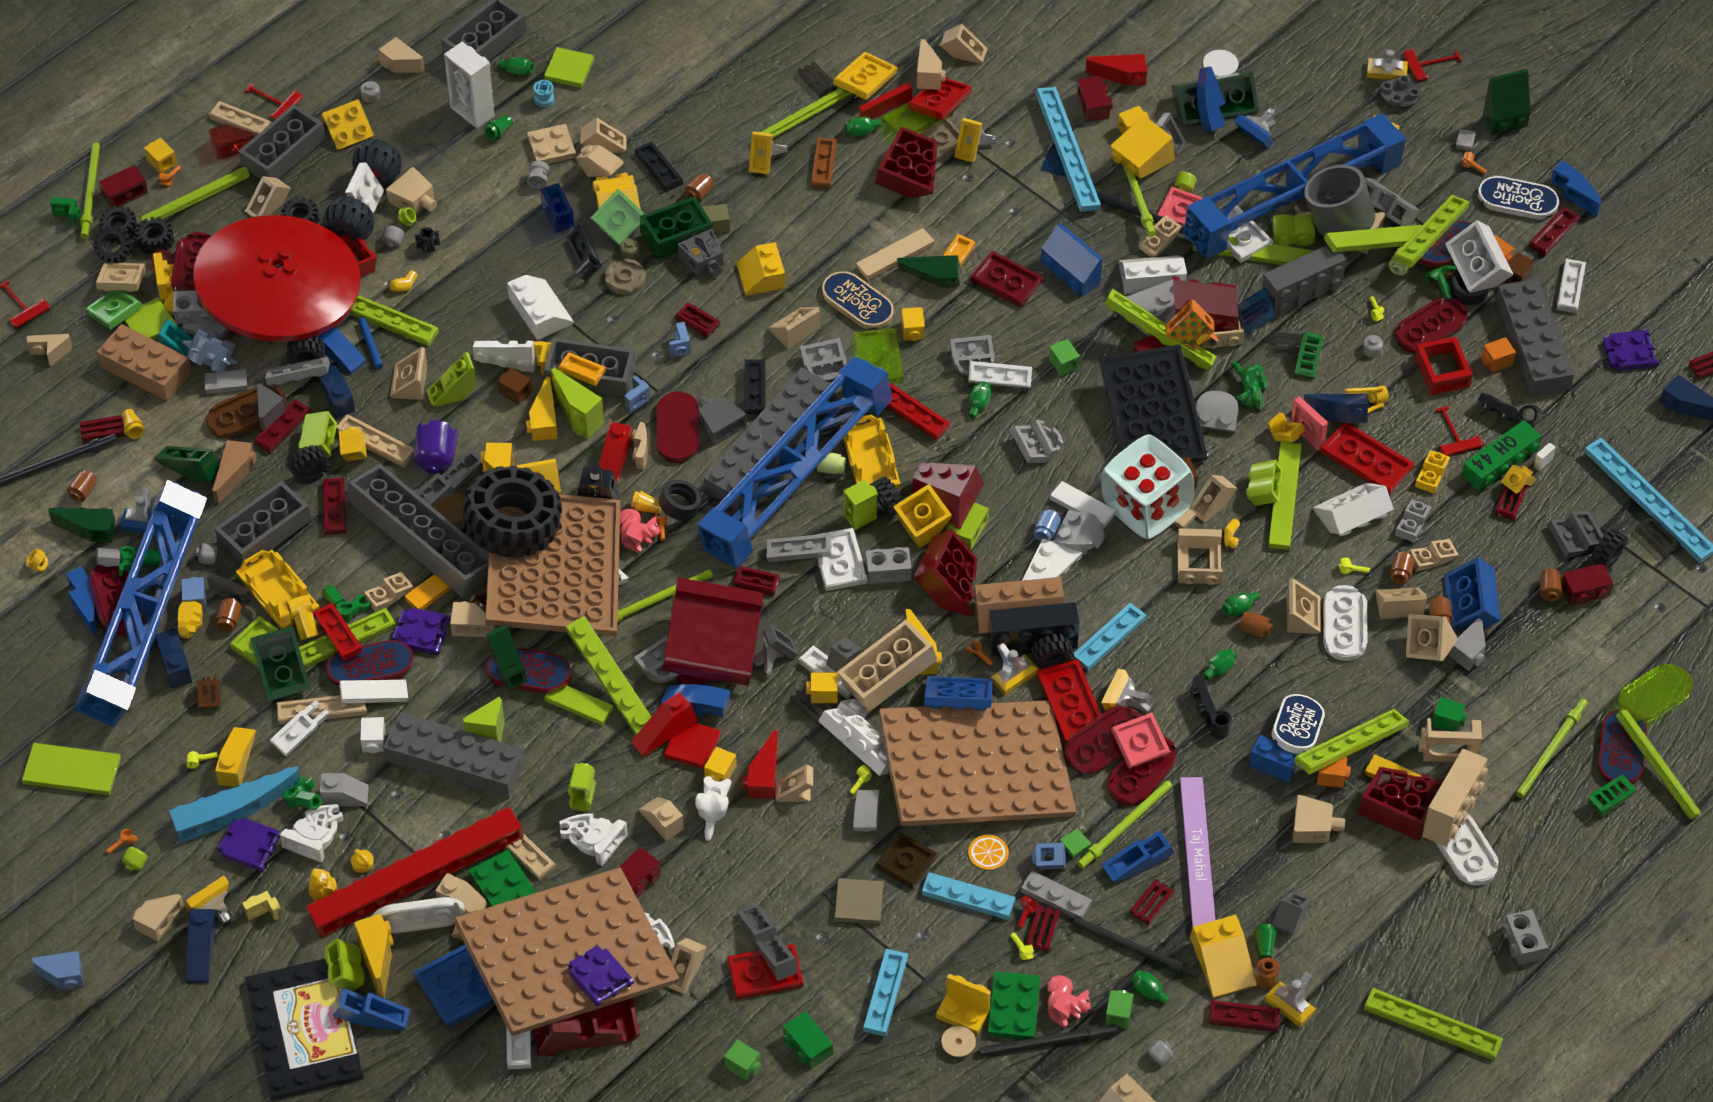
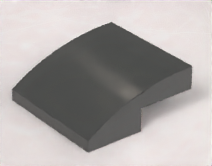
M1589 510L1571 512L1568 518L1553 519L1547 524L1565 558L1594 551L1595 546L1599 544V540L1603 538V534Z

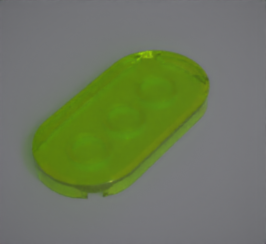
M1659 665L1622 689L1618 699L1619 710H1628L1636 722L1638 720H1643V722L1654 721L1689 697L1693 688V680L1686 670L1677 665Z

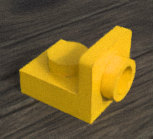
M543 341L534 342L535 357L537 358V366H540L541 375H544V368L551 347V343Z

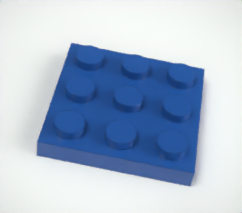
M927 676L924 705H929L930 708L935 709L942 708V706H951V708L957 710L964 709L965 707H973V709L979 711L991 708L993 679Z
M466 945L413 972L415 980L447 1028L494 1003Z

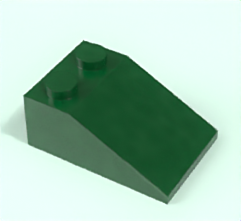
M1523 69L1491 77L1482 115L1491 135L1528 126L1531 113L1528 70Z
M695 196L640 216V233L658 260L676 254L678 252V243L713 227V223Z
M293 626L250 638L268 701L311 689Z

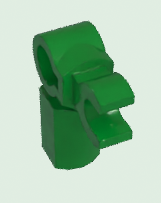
M124 546L120 549L119 576H122L124 571L130 572L137 551L131 546ZM147 550L141 566L159 567V551Z
M332 584L323 588L321 592L328 604H334L346 623L350 622L358 612H367L371 609L370 602L361 604V602L365 601L364 594L358 595L353 602H345L344 598Z
M301 776L297 784H293L283 792L282 796L289 808L299 806L317 810L322 804L320 795L307 792L316 785L313 777L307 780L305 776Z

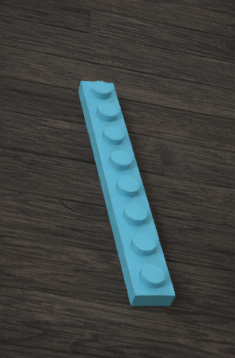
M1056 87L1037 88L1036 96L1080 212L1099 210L1101 206Z
M1599 438L1585 447L1584 453L1699 563L1713 555V544L1608 443Z

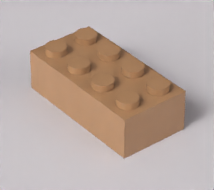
M123 324L117 328L97 351L100 368L166 401L173 396L192 374L190 360L187 356Z

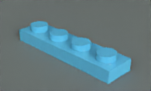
M1129 603L1074 652L1073 660L1078 659L1081 667L1088 672L1146 620V614Z
M930 872L922 889L923 896L1009 920L1015 903L1014 896Z
M890 949L885 950L863 1032L886 1037L907 964L908 953Z

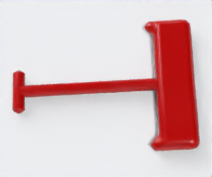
M1415 49L1403 52V56L1408 62V66L1416 81L1429 79L1421 66L1456 58L1459 62L1462 61L1458 51H1455L1453 56L1420 63L1415 55Z
M251 83L245 90L246 93L251 90L281 105L273 114L269 115L274 120L293 104L297 105L304 97L293 90L292 94L283 103L253 88L255 86L254 83Z
M7 280L0 284V289L4 288L24 310L17 316L8 319L15 328L50 309V305L45 299H41L39 303L27 308L8 288L7 285L10 284V281Z
M1449 406L1436 409V412L1442 411L1457 441L1447 445H1439L1443 455L1450 456L1483 447L1479 435L1463 441L1460 440L1445 411L1449 409Z

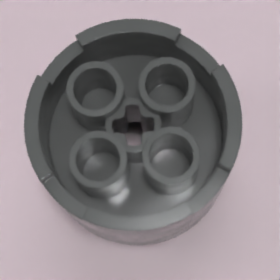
M1334 165L1320 170L1307 182L1304 193L1318 234L1324 237L1326 233L1365 230L1373 226L1376 214L1364 176L1359 169L1350 165Z

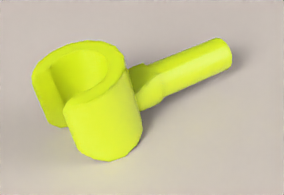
M1373 296L1370 297L1369 300L1373 306L1370 314L1372 319L1377 322L1384 318V308L1382 306L1379 307Z
M1346 557L1340 560L1341 564H1338L1341 573L1345 575L1352 571L1370 572V568L1352 565L1350 559Z
M194 751L189 752L187 755V768L195 769L199 766V761L218 758L217 752L200 755Z
M866 765L858 768L856 774L860 778L849 791L850 794L854 795L861 784L871 779V771Z
M1012 933L1011 938L1019 948L1020 958L1022 960L1034 958L1033 946H1024L1016 933Z

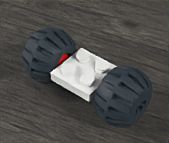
M368 139L355 149L352 158L354 175L345 192L347 196L337 198L325 210L324 226L338 237L349 235L351 241L356 242V237L365 241L371 235L374 228L373 213L384 192L382 187L393 183L401 173L402 159L400 153L392 144L381 139Z

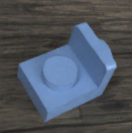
M676 323L675 341L669 342L671 357L684 356L691 353L690 340L685 323Z
M637 376L632 378L633 389L624 395L625 409L630 413L650 400L648 384Z

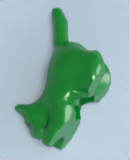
M1231 362L1244 386V392L1236 397V399L1241 400L1239 405L1243 404L1248 407L1255 405L1257 410H1262L1263 394L1261 389H1267L1268 380L1264 375L1263 367L1255 364L1252 367L1247 366L1242 369L1238 363Z

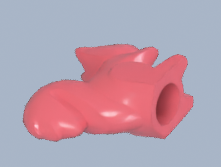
M622 510L620 512V525H622L620 534L624 547L640 554L642 551L640 544L642 542L651 544L652 540L650 538L660 535V529L656 522L657 518L653 517L648 523L644 524L640 523L641 515L637 510Z
M1063 975L1050 978V981L1047 983V990L1051 993L1048 998L1047 1011L1050 1019L1065 1028L1068 1025L1067 1019L1069 1015L1080 1019L1079 1014L1081 1012L1087 1013L1090 1011L1089 990L1076 997L1070 994L1073 990V984L1069 978Z

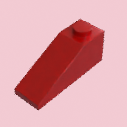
M1145 54L1086 57L1085 72L1088 74L1101 76V78L1124 85H1146L1148 71Z
M611 422L599 465L602 469L613 471L618 484L633 442L631 441L632 426Z
M679 692L660 705L631 741L642 757H645L698 721L691 704Z
M778 730L772 731L750 764L748 776L744 775L743 789H747L748 798L774 799Z

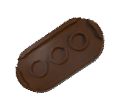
M264 385L284 399L286 408L287 401L284 392L278 387L273 388L270 385ZM257 387L222 401L209 410L206 423L212 435L221 439H231L261 427Z

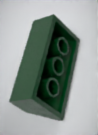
M1245 71L1216 77L1225 104L1219 106L1223 118L1259 111L1253 72ZM1197 81L1171 85L1174 106L1181 124L1184 126L1200 123L1197 104Z

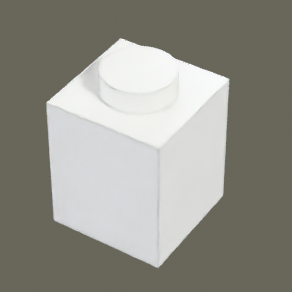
M384 717L361 718V746L363 752H384L383 746L385 744L386 730Z

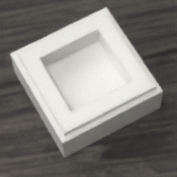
M1548 443L1536 454L1534 468L1538 471H1541L1553 460L1556 448L1553 444Z

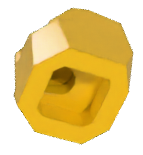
M196 601L182 602L179 606L178 633L181 638L188 639L192 637L196 630L202 626L203 609L202 605Z
M313 869L309 879V893L314 900L323 899L331 895L335 890H338L337 883L330 876L329 872L323 869Z

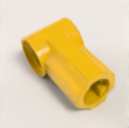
M306 594L287 600V608L291 618L294 619L300 641L318 636L319 633L312 614L313 607L309 595Z

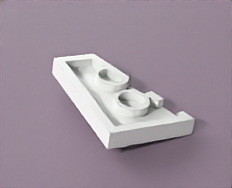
M1042 539L1022 580L1060 577L1070 569V566L1075 561H1079L1082 558L1083 552Z

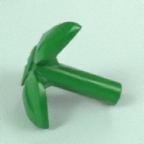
M1442 266L1430 271L1424 277L1426 283L1431 279H1437L1441 292L1446 297L1445 300L1452 298V294L1444 274L1450 270L1458 271L1455 266Z

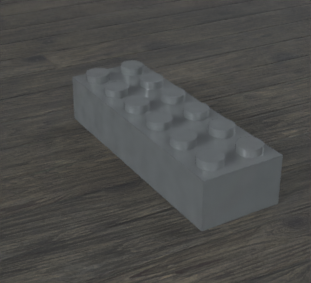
M1534 279L1498 285L1495 301L1512 347L1516 351L1515 355L1530 396L1571 390L1574 372L1539 280Z
M400 712L383 746L386 762L508 799L526 764L523 748Z

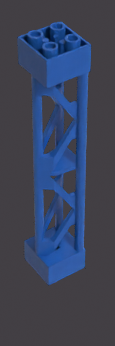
M1383 113L1374 116L1347 132L1217 194L1202 198L1188 205L1183 229L1184 236L1195 245L1199 253H1202L1208 259L1227 249L1230 232L1272 210L1305 197L1304 190L1308 182L1306 179L1308 174L1329 152L1352 157V160L1342 165H1350L1361 169L1372 164L1382 175L1401 165L1406 138ZM1360 134L1357 149L1343 147L1344 141ZM1313 156V160L1301 172L1294 166ZM1286 169V187L1266 184V178ZM1251 190L1275 194V197L1229 220L1227 219L1230 212ZM1235 194V197L1222 211L1214 204Z
M854 356L842 368L834 381L715 508L713 507L697 524L704 551L737 569L753 552L750 541L751 537L867 412L878 416L892 401L888 373L884 369L877 368L868 361ZM842 385L843 398L832 403L828 402L827 400ZM844 407H855L856 409L836 417ZM829 412L816 426V416ZM846 422L827 444L818 451L819 434L823 430ZM802 427L808 429L805 439L794 450L788 447L786 444ZM806 449L805 457H804V456L801 455V454H802V452ZM779 453L781 463L779 467L770 470L765 469L770 461ZM783 474H792L794 476L774 484ZM766 480L753 494L754 483ZM784 489L767 509L755 519L757 501L764 496ZM739 495L745 497L744 504L732 517L723 513Z
M167 480L154 499L147 517L149 521L89 679L79 694L74 707L75 711L115 727L128 710L136 689L135 687L207 499L198 492L190 491L178 483ZM172 532L178 534L176 542L174 540ZM154 534L162 566L143 578H137ZM163 534H164V537H165V540H166V543H167V546H168V549H169V553H170V554L167 553L166 546H165V542H164V538H163ZM154 585L158 587L155 598L142 593ZM139 612L147 615L144 626ZM123 618L130 651L111 663H104L120 620ZM132 620H133L134 627H135V630H136V633H137L138 638L135 637V632H134ZM122 670L126 672L123 682L111 677Z

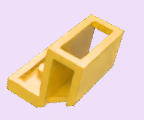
M620 173L616 175V178L608 179V176L597 177L596 181H593L592 188L593 192H595L598 209L617 189L640 209L633 175L628 176V173Z

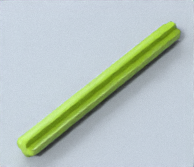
M839 88L763 130L762 133L773 134V138L853 93Z
M242 167L141 216V222L144 224V219L147 218L149 221L151 220L150 217H154V220L157 217H161V220L249 178L250 173L246 167Z
M1621 710L1616 715L1618 721L1688 818H1697L1701 814L1698 807L1628 710Z

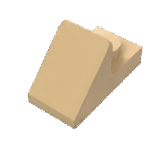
M69 334L27 336L30 355L47 354L50 366H53L72 350Z
M806 764L777 780L776 801H810V788L813 787V767Z

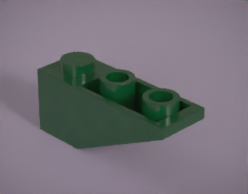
M84 507L49 508L48 512L52 524L91 542H113L116 525L113 509H88Z
M504 625L487 633L486 636L497 673L507 690L510 691L528 682L524 666L508 627Z

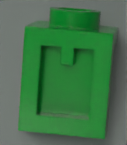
M51 197L50 205L53 216L69 217L71 226H75L77 219H80L81 209L77 207L76 198Z

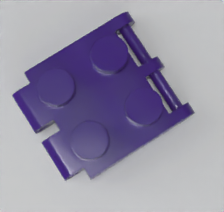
M1649 330L1611 333L1609 337L1603 338L1604 341L1602 342L1605 352L1608 354L1607 358L1610 368L1624 371L1659 366V361L1655 359L1653 352L1655 350L1654 345L1651 344L1649 339Z
M411 607L409 611L402 610L392 639L404 642L411 650L439 655L441 652V642L447 635L445 632L447 625L451 623V616ZM444 622L442 629L439 630L441 623ZM438 638L437 644L434 646L435 640Z
M243 817L241 821L233 819L226 831L227 835H224L217 849L225 859L258 871H263L265 868L264 863L268 856L273 854V847L277 840L281 839L280 834L282 832Z
M598 945L585 952L584 956L580 955L570 961L568 965L570 977L597 1007L608 997L618 995V991L626 986L631 987L634 985L632 977L606 948L602 950ZM624 981V983H622L621 985L615 987V985H617L618 983ZM605 991H608V993L599 997L600 994L604 993Z

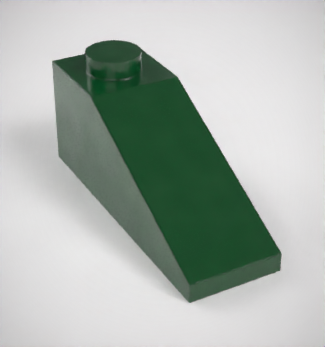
M958 255L897 258L900 271L939 287L954 288L955 286H960V261Z
M166 446L154 457L156 462L193 481L211 482L215 479L219 470V463L212 449Z

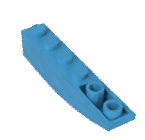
M298 766L285 768L281 772L265 775L258 780L242 783L238 787L222 790L215 795L199 798L195 802L179 805L169 810L179 842L183 843L230 826L233 819L241 821L242 817L247 818L280 798L286 789L290 788L293 784H297L300 778Z

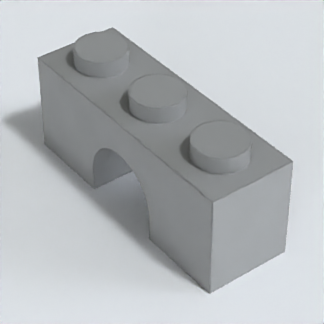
M1364 178L1373 206L1385 212V216L1400 226H1411L1420 209L1371 178Z

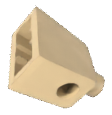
M414 167L409 169L386 189L388 203L400 209L410 207L417 214L423 208L431 212L437 206V202L433 200L434 191L432 184Z
M1298 795L1292 843L1329 842L1331 830L1344 832L1345 819L1332 817V804Z

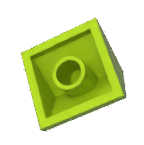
M498 697L463 718L464 731L501 742L505 725L502 699Z

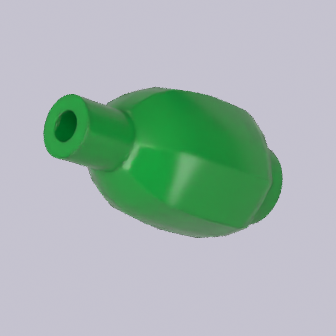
M511 57L506 61L499 60L498 68L506 69L508 73L513 75L526 76L533 73L534 63L530 62L527 58Z
M856 117L850 119L844 126L847 135L851 134V136L856 137L871 133L874 128L881 127L882 123L880 119L872 120L869 117Z
M980 381L978 385L972 388L969 396V406L971 408L968 414L969 417L976 418L978 412L987 407L991 398V385L989 383Z
M1258 592L1234 594L1228 597L1225 603L1222 604V610L1226 616H1239L1249 611L1253 606V602L1260 599V595Z
M1230 648L1220 650L1209 661L1208 669L1203 673V677L1209 680L1213 676L1225 674L1234 666L1235 659L1237 658L1236 653Z
M1138 970L1131 978L1134 988L1144 997L1150 1000H1158L1163 1005L1170 999L1163 993L1162 984L1149 972Z

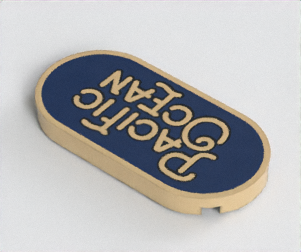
M836 272L824 280L822 291L826 302L860 327L865 329H881L892 321L894 311L892 302L855 274Z

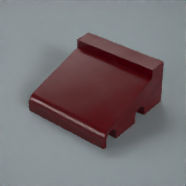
M678 577L671 606L662 671L749 686L764 593Z
M633 998L533 1029L538 1056H555L558 1051L630 1043L635 1041L640 1035Z

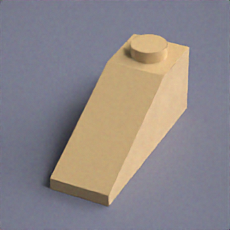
M921 39L917 69V89L941 90V82H945L946 70H942V61L926 40Z

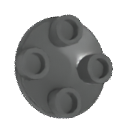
M1402 75L1399 78L1383 82L1380 94L1382 99L1388 104L1406 107L1417 102L1420 97V90L1415 83L1410 81L1408 76Z

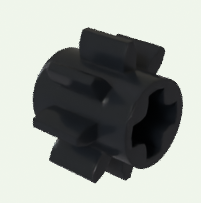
M431 227L421 228L419 234H415L417 249L421 248L425 253L435 251L436 245H440L439 232H434Z

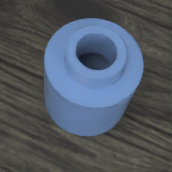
M1053 510L1041 512L1034 528L1036 539L1042 541V539L1050 541L1054 537L1061 522L1057 512Z

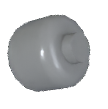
M367 81L360 88L361 98L365 102L373 103L381 97L380 87L376 82Z
M391 225L385 228L382 235V241L389 248H393V246L399 247L404 238L403 230Z
M1376 335L1367 336L1363 341L1362 352L1371 358L1380 356L1383 350L1382 339Z
M203 542L200 548L196 549L195 556H198V562L214 565L218 547L215 544Z
M1157 1040L1147 1050L1149 1056L1160 1066H1164L1174 1055L1171 1050L1173 1047L1167 1041Z

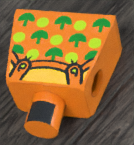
M1193 299L1166 324V336L1192 349H1197L1203 342L1213 347L1218 340V337L1213 334L1214 320Z

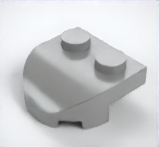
M991 335L950 339L952 363L960 374L969 375L970 361L994 362L995 353L993 352Z
M840 338L799 347L804 369L826 381L834 380L846 365V355L844 356Z
M1209 391L1202 394L1196 405L1201 428L1235 433L1238 415L1236 399L1222 391Z
M1035 420L1030 426L1013 427L1011 433L1027 463L1049 462L1056 456L1063 443L1062 437L1056 428L1051 430L1044 426L1045 422L1041 420Z
M1068 510L1053 542L1083 552L1082 555H1086L1087 550L1093 547L1097 549L1101 546L1105 538V532L1099 519L1094 514Z
M667 635L636 655L633 659V662L649 680L656 683L668 682L680 675L678 673L662 671Z

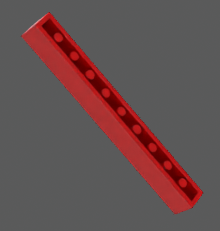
M510 807L498 810L484 820H478L473 825L460 829L445 839L437 840L433 845L425 849H419L404 859L396 860L392 865L384 869L374 871L370 876L358 879L343 889L335 890L331 895L323 899L313 901L310 905L306 906L309 918L320 938H323L376 912L381 907L390 905L443 879L447 873L451 875L507 847V845L513 844L520 839L522 840L524 838L522 826Z

